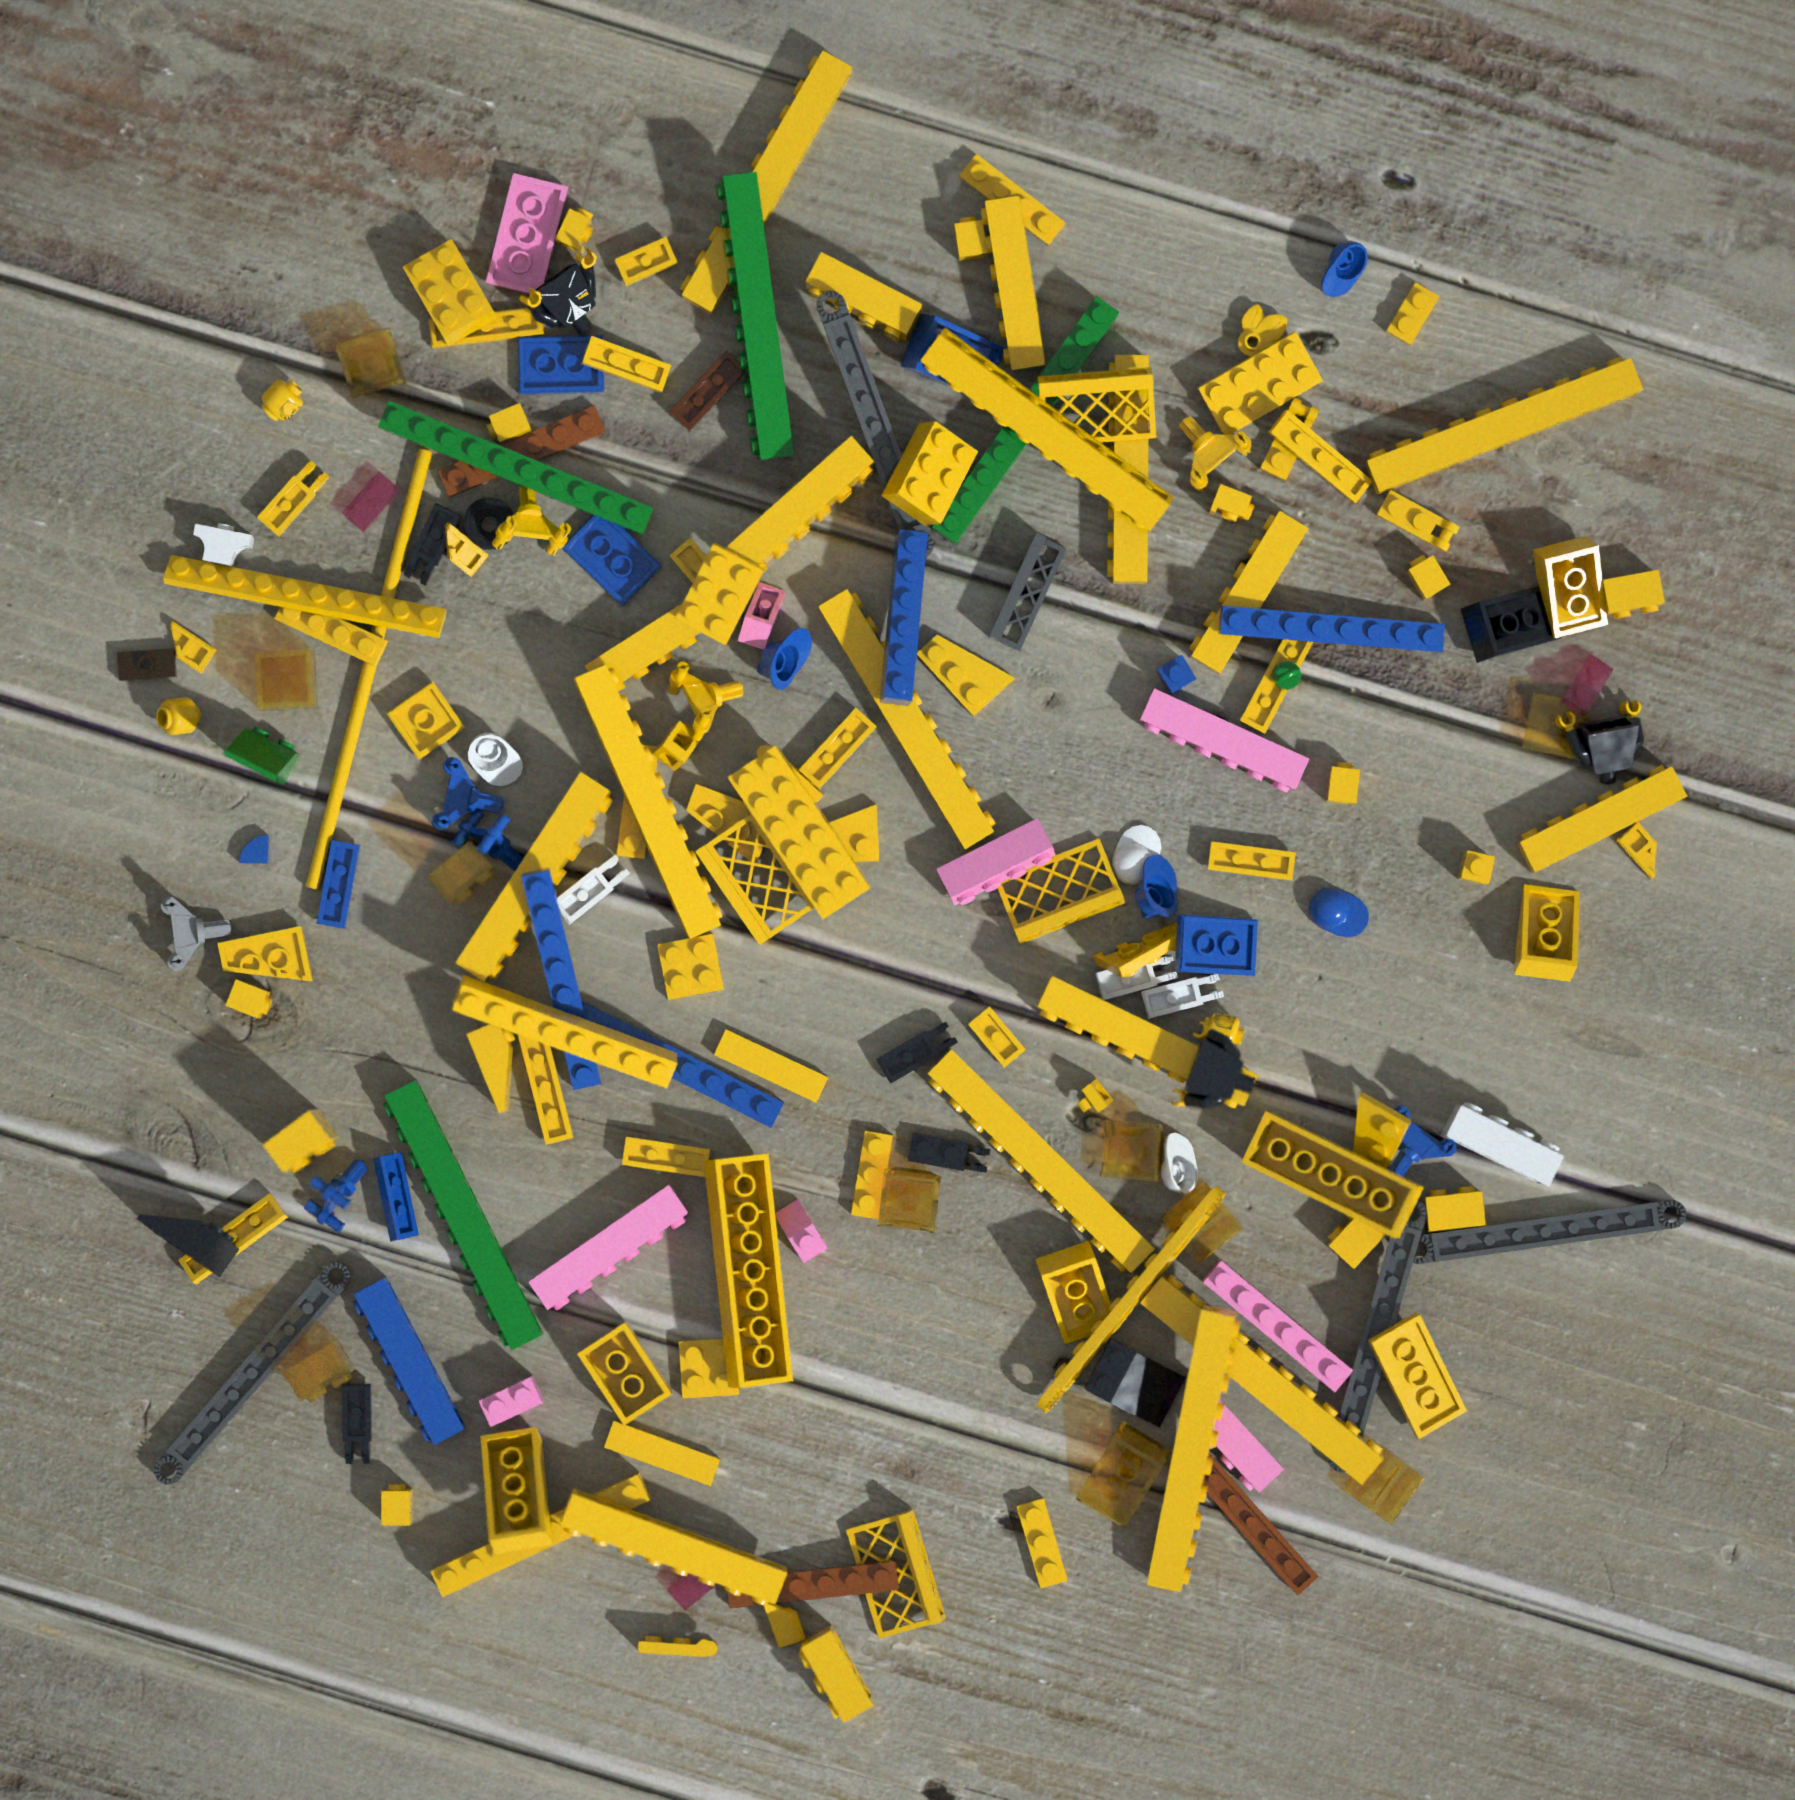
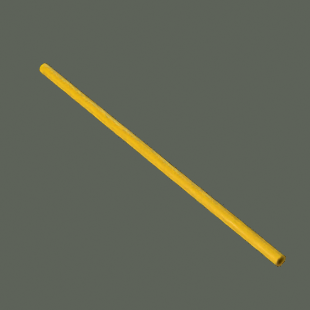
M418 449L381 596L395 598L432 456L431 451ZM373 625L371 633L384 639L387 628ZM364 661L305 887L316 890L320 888L377 668Z

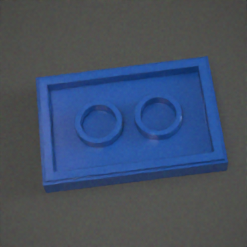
M603 335L518 337L519 394L604 393V372L581 364L590 337L594 336L603 340Z
M593 515L562 548L623 607L662 567L623 527Z
M1178 915L1175 972L1255 976L1258 919Z

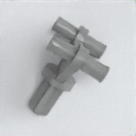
M166 897L160 903L161 911L166 915H170L175 954L168 957L167 965L172 971H179L184 968L196 948L200 944L205 943V939L226 937L231 934V925L227 919L203 922L202 918L193 916L173 897Z

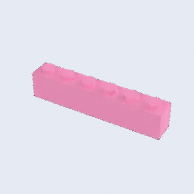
M1155 688L1139 720L1144 723L1143 729L1157 735L1159 731L1169 734L1168 740L1180 746H1184L1185 743L1191 744L1196 747L1194 752L1210 758L1211 754L1221 758L1220 763L1231 769L1236 770L1237 766L1248 770L1247 776L1258 781L1266 778L1273 782V788L1287 793L1289 789L1292 791L1296 790L1309 761V758Z
M669 1184L528 1283L547 1310L554 1307L557 1311L570 1302L567 1296L577 1290L579 1295L593 1286L591 1282L593 1278L599 1274L602 1278H605L617 1269L614 1264L624 1258L628 1262L640 1254L638 1247L646 1242L651 1246L664 1236L661 1231L669 1226L674 1230L686 1222L685 1215L689 1211Z
M1220 1259L1203 1278L1202 1282L1334 1392L1338 1390L1353 1370Z

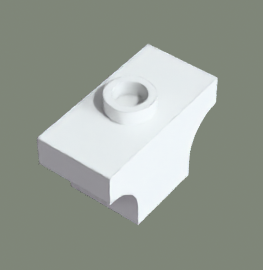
M218 523L217 528L195 524L193 535L203 541L204 554L202 560L206 562L234 567L239 552L248 548L252 549L254 537L250 534L235 532L234 526Z

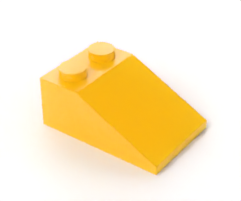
M1587 536L1533 549L1536 577L1553 637L1558 638L1608 625L1598 545Z
M1524 884L1515 947L1514 975L1571 981L1578 967L1580 891Z
M489 1024L468 1033L467 1037L499 1113L509 1111L513 1045L511 1041L515 1040V1036L511 1031Z
M1088 1240L1035 1259L1064 1344L1091 1336L1090 1330L1094 1324L1100 1319L1104 1321L1110 1313L1108 1308L1111 1303L1094 1252Z

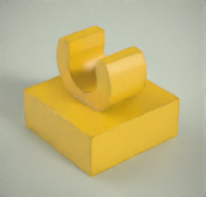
M1096 1078L1082 1089L1086 1097L1077 1104L1083 1113L1092 1106L1099 1113L1114 1100L1098 1078Z

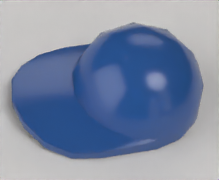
M1348 240L1332 249L1329 257V266L1321 281V291L1325 295L1330 297L1344 295L1364 272L1368 254L1362 244Z
M1324 888L1315 893L1310 900L1308 908L1310 918L1315 925L1323 930L1348 938L1360 934L1368 925V909L1363 901L1356 896L1339 889Z

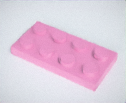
M513 173L486 284L529 294L528 287L535 290L546 281L556 241L555 238L558 233L569 189L568 186Z

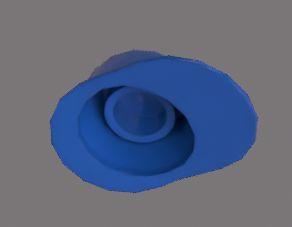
M797 628L788 634L783 642H773L767 645L762 652L757 672L770 679L776 689L783 690L787 688L809 657L812 648L810 632L805 628Z
M1161 855L1147 857L1143 866V880L1134 892L1136 903L1141 909L1142 917L1145 919L1159 915L1170 918L1178 910L1176 874L1171 864Z

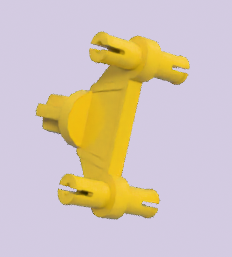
M1191 416L1184 418L1179 424V428L1193 443L1194 458L1190 482L1199 492H1203V488L1207 489V474L1232 453L1238 451L1242 456H1247V452L1250 453L1251 440L1242 431L1237 432L1238 434L1213 435L1210 431L1205 432Z
M520 486L518 490L520 507L517 508L516 514L508 516L506 521L498 526L492 545L496 549L498 547L501 549L505 542L510 541L513 536L549 540V544L545 548L547 554L556 555L558 549L563 548L567 543V535L571 531V526L568 523L565 526L564 523H561L559 528L542 514V509L536 502V493Z
M679 662L677 668L671 672L669 677L670 685L668 691L671 695H677L680 692V688H682L696 715L692 724V739L700 741L704 733L709 731L717 708L721 707L723 701L741 697L744 694L743 685L738 681L718 685L716 682H704L687 673L689 670L688 663Z

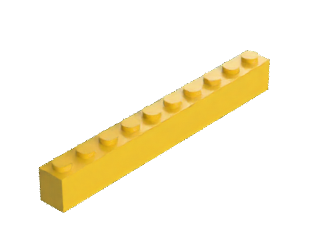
M822 51L819 57L814 55L807 67V70L810 71L805 81L801 79L793 92L796 96L793 103L785 105L779 116L782 122L778 129H771L765 140V143L768 144L763 154L758 153L751 164V168L754 169L753 172H757L764 225L852 74V67L825 51ZM718 226L713 229L708 239L712 243L707 252L702 250L694 263L697 269L693 276L688 274L680 287V290L683 291L682 298L710 315H713L729 287L727 268H731L730 257H725L723 240H727L726 228L722 229Z
M947 328L943 329L921 359L927 371L933 375L943 377L948 381V386L954 391L966 394L971 398V403L977 408L989 411L994 415L993 418L997 423L1004 427L1009 426L1016 431V435L1020 440L1027 444L1032 443L1046 459L1050 461L1055 460L1062 466V470L1067 475L1073 478L1078 477L1085 483V487L1090 492L1096 495L1101 494L1108 500V504L1113 509L1128 514L1136 526L1140 528L1145 527L1150 531L1170 506L1174 498L1172 495Z
M1622 356L1606 362V368L1597 371L1596 367H1592L1580 372L1581 377L1573 381L1569 377L1563 378L1553 383L1555 388L1544 391L1543 387L1528 392V398L1519 402L1516 397L1501 403L1502 408L1493 412L1490 407L1476 412L1474 414L1476 418L1465 422L1464 418H1460L1449 423V429L1439 432L1438 428L1423 433V439L1412 442V439L1409 438L1395 444L1397 448L1386 453L1384 448L1369 454L1370 459L1364 464L1370 479L1373 481L1372 484L1376 495L1640 393L1643 387L1632 359L1629 358L1623 361Z
M848 589L818 606V609L962 847L966 850L993 834L994 830L992 827L996 823L988 810L985 812L981 811L977 804L981 799L974 787L968 788L964 783L963 778L966 777L964 770L959 762L952 763L948 756L952 751L945 739L941 738L938 740L933 731L937 726L929 713L923 715L918 706L922 704V701L916 691L913 689V700L908 706L880 703L885 640L881 643L878 641L874 633L879 630L870 616L866 619L860 609L864 606L856 592L850 594Z
M605 664L572 678L686 937L691 939L720 926L719 918H722V913L717 903H711L707 893L711 891L705 876L700 877L696 867L700 865L695 852L693 850L688 851L684 841L688 840L685 829L682 824H676L673 817L677 813L674 804L670 798L665 799L661 789L665 788V784L660 773H654L650 765L654 761L648 746L642 747L638 737L642 736V732L637 721L630 720L627 711L631 708L625 694L619 695L615 685L619 683L614 669H608Z
M952 1049L927 1073L932 1077L928 1082L939 1093L945 1090L952 1097L948 1102L959 1113L965 1110L972 1117L968 1122L979 1133L986 1130L992 1136L989 1142L1000 1153L1005 1149L1012 1156L1009 1162L1020 1173L1025 1169L1033 1177L1029 1182L1042 1193L1046 1189L1053 1196L1050 1202L1061 1213L1066 1209L1073 1216L1070 1222L1081 1233L1086 1229L1093 1236L1090 1240L1092 1244L1101 1252L1107 1249L1114 1256L1111 1262L1122 1273L1126 1269L1132 1273L1153 1252L1155 1248Z
M1163 1274L1140 1303L1194 1347L1201 1309L1206 1303L1195 1293L1191 1295L1186 1293L1182 1289L1183 1283L1171 1274L1167 1277ZM1239 1330L1238 1338L1232 1337L1230 1347L1235 1349L1232 1366L1227 1365L1225 1373L1363 1485L1384 1459L1385 1455L1381 1452L1383 1450L1382 1446L1372 1438L1368 1441L1359 1434L1361 1430L1350 1420L1344 1422L1336 1416L1339 1413L1336 1408L1328 1402L1324 1404L1319 1402L1315 1398L1316 1392L1304 1383L1302 1386L1297 1384L1292 1379L1294 1377L1292 1372L1282 1365L1279 1368L1270 1361L1272 1359L1271 1355L1261 1347H1258L1257 1350L1248 1343L1249 1337Z
M1203 1305L1201 1309L1147 1581L1149 1586L1181 1592L1183 1584H1189L1192 1568L1187 1567L1188 1558H1194L1197 1541L1192 1540L1194 1529H1200L1203 1515L1198 1513L1199 1503H1205L1208 1486L1203 1485L1205 1475L1210 1476L1213 1459L1208 1457L1210 1447L1216 1448L1219 1431H1215L1214 1427L1216 1420L1221 1421L1224 1404L1219 1402L1221 1392L1227 1393L1230 1376L1225 1375L1227 1365L1232 1366L1235 1349L1230 1348L1232 1337L1238 1338L1241 1321L1236 1320V1311Z

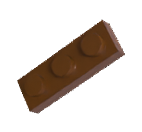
M726 350L672 407L669 413L690 432L745 374V370H740L739 361Z

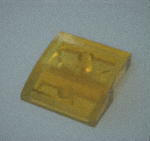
M1533 692L1523 749L1577 760L1565 738L1566 730L1556 725L1555 718L1557 715H1560L1563 723L1567 725L1569 719L1566 712H1571L1576 718L1573 727L1577 729V724L1587 722L1590 704Z
M1205 1181L1202 1182L1160 1217L1176 1233L1182 1226L1180 1221L1185 1213L1190 1209L1194 1211L1212 1189ZM1222 1202L1220 1204L1217 1203L1219 1206L1209 1215V1219L1185 1247L1199 1264L1243 1229Z
M1383 1449L1381 1452L1385 1455L1384 1459L1363 1485L1350 1476L1342 1490L1392 1525L1424 1478Z

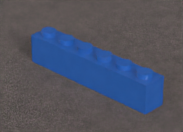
M899 530L895 535L880 703L908 706L913 700L928 533Z
M385 1277L355 1293L356 1300L353 1301V1304L360 1316L365 1314L370 1324L366 1328L372 1340H378L383 1350L380 1351V1355L387 1367L392 1365L396 1373L393 1379L400 1392L405 1390L410 1400L406 1404L414 1417L419 1416L423 1424L419 1428L427 1442L431 1440L433 1445H436L464 1430L466 1425L388 1278Z

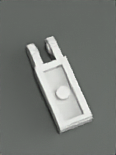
M616 855L599 868L595 867L557 898L560 913L569 925L614 890L613 887L631 874L627 869L622 870L609 882L602 875L617 864L619 858Z
M1172 954L1161 957L1155 963L1144 965L1137 969V973L1129 977L1122 978L1108 970L1095 973L1102 1000L1158 986L1157 983L1178 978L1177 972L1171 971L1164 973L1162 976L1155 977L1152 966L1164 965L1174 961Z
M1214 974L1199 979L1194 977L1141 991L1147 1018L1150 1019L1203 1005V1002L1224 997L1223 991L1218 990L1201 996L1198 986L1220 980L1219 975Z

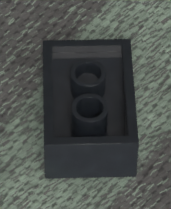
M1539 586L1483 600L1460 609L1476 663L1562 638H1554L1552 635Z
M139 1214L136 1218L155 1234L219 1278L240 1250L232 1244L234 1238L213 1222H210L207 1226L200 1220Z
M1110 1338L1084 1389L1160 1428L1186 1377Z

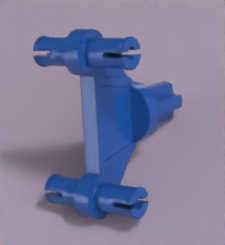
M449 757L444 761V771L450 774L442 813H436L431 819L432 826L435 829L444 830L468 812H474L475 809L494 813L502 811L504 799L500 796L479 792V788L474 787L458 758Z
M475 809L466 821H462L459 824L460 830L450 843L456 848L461 849L467 838L471 836L480 842L476 847L478 851L485 855L488 854L492 859L499 858L510 869L516 871L524 858L510 846V840L501 834L511 820L506 815L500 813L492 827L488 826L486 829L478 828L476 826L484 816V813L479 809Z
M1398 1106L1393 1109L1410 1118V1112L1406 1107ZM1411 1122L1398 1148L1400 1152L1388 1169L1404 1176L1414 1161L1418 1163L1420 1159L1452 1156L1457 1150V1145L1451 1139H1444L1439 1142Z
M355 1159L342 1175H335L330 1185L316 1175L309 1185L323 1194L324 1206L322 1208L310 1199L304 1209L317 1217L316 1221L319 1224H326L337 1233H340L345 1223L333 1216L332 1213L337 1205L343 1210L347 1208L351 1202L347 1197H351L356 1191L354 1185L366 1173L368 1167L362 1160Z

